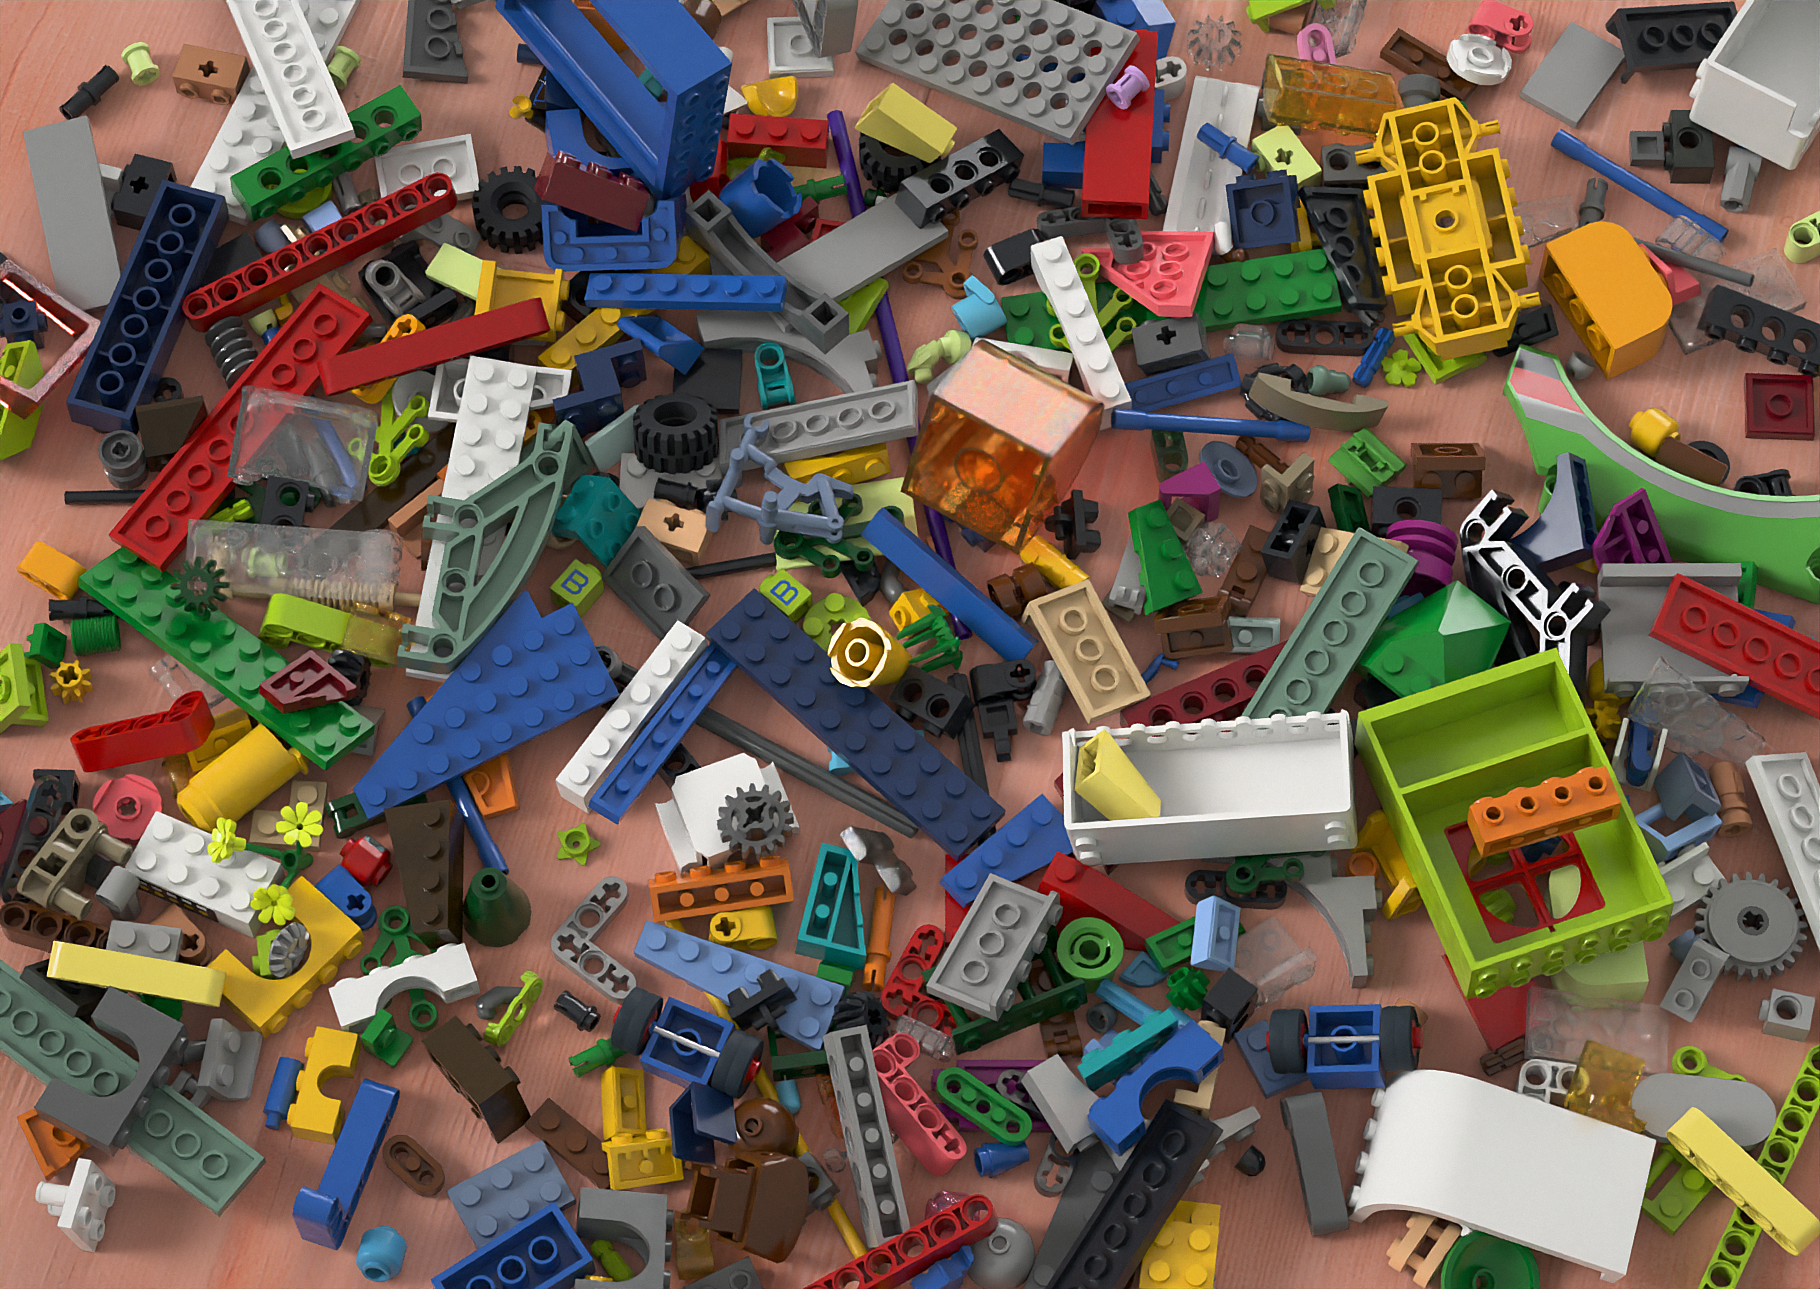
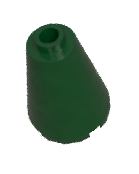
M492 867L483 868L474 875L463 901V926L465 931L484 946L502 947L512 944L518 940V937L530 925L532 913L530 901L526 893L503 872Z

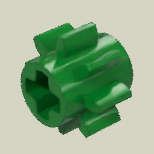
M1182 967L1168 978L1167 987L1170 992L1165 997L1172 1005L1179 1007L1182 1011L1186 1008L1189 1011H1194L1202 1006L1203 999L1208 994L1206 986L1210 981L1201 970L1196 971L1194 967L1190 970L1187 967Z

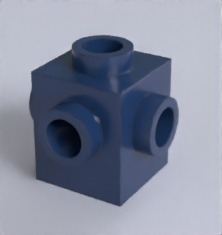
M20 299L10 304H2L3 317L0 318V337H6L8 344L31 340L35 343L37 349L45 348L43 332H48L47 317L45 312L39 311L36 300Z

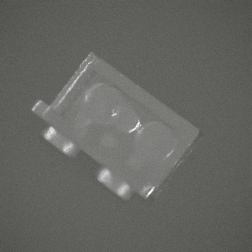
M1335 0L1337 6L1324 10L1316 1L1309 25L1318 23L1329 30L1332 36L1335 58L1352 53L1356 45L1359 26L1364 19L1367 0ZM1309 38V44L1312 47H1316L1315 40Z

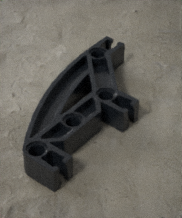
M1491 489L1461 525L1460 543L1468 589L1511 622L1494 665L1498 667L1557 648L1585 709L1588 636L1611 609L1602 600L1588 599L1589 597L1593 598L1596 594L1591 586L1573 582L1563 593L1521 545L1508 542L1529 516L1521 508L1516 509L1507 506L1508 504L1512 505L1515 501L1509 494ZM1484 529H1485L1484 537H1483V539H1481L1482 532H1483ZM1525 575V583L1522 586V579ZM1585 603L1586 606L1578 613L1580 608ZM1524 615L1540 632V650H1538ZM1566 622V630L1563 633L1562 628L1564 623ZM1597 734V737L1602 747L1604 748L1606 746V743Z

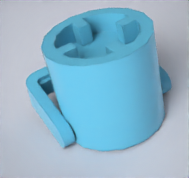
M971 275L963 283L967 297L951 306V309L963 331L968 333L971 342L974 343L975 337L984 338L1007 324L1008 321L994 294L976 277Z

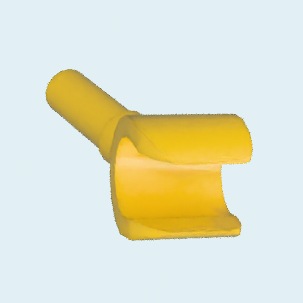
M287 293L279 297L281 306L273 310L281 327L294 313Z

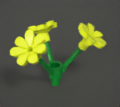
M299 802L296 805V811H293L289 806L282 808L280 813L285 821L277 822L276 830L279 834H286L283 840L287 845L292 846L296 843V849L286 851L247 843L244 838L236 837L234 834L237 827L235 821L219 817L216 823L218 829L214 828L211 834V839L215 842H211L207 846L208 854L212 855L211 862L221 863L223 859H230L233 850L238 852L247 850L280 859L282 867L288 872L281 886L272 884L268 890L262 887L258 888L253 893L255 898L250 902V905L254 910H262L258 916L262 923H268L271 917H273L277 925H284L286 920H292L296 909L291 906L293 898L288 894L287 889L300 870L306 869L313 863V856L307 853L304 848L311 846V837H320L323 832V827L317 824L322 818L321 813L318 810L308 813V804L305 802Z

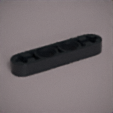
M45 775L35 781L0 878V898L5 904L11 901L29 903L30 898L16 893L12 898L7 890L9 887L15 888L19 879L13 871L16 870L18 873L23 874L28 867L18 865L19 854L23 850L30 849L35 851V855H37L56 830L67 798V790L64 784L55 776ZM51 785H53L57 794L56 796L50 795L46 806L52 810L51 813L42 808H36V805L44 808L46 797L42 794L43 789H50ZM36 817H44L47 820L45 830L39 834L31 833L29 830L31 820Z

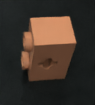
M183 44L172 77L177 93L190 99L199 97L212 100L220 105L234 104L250 73L246 56Z

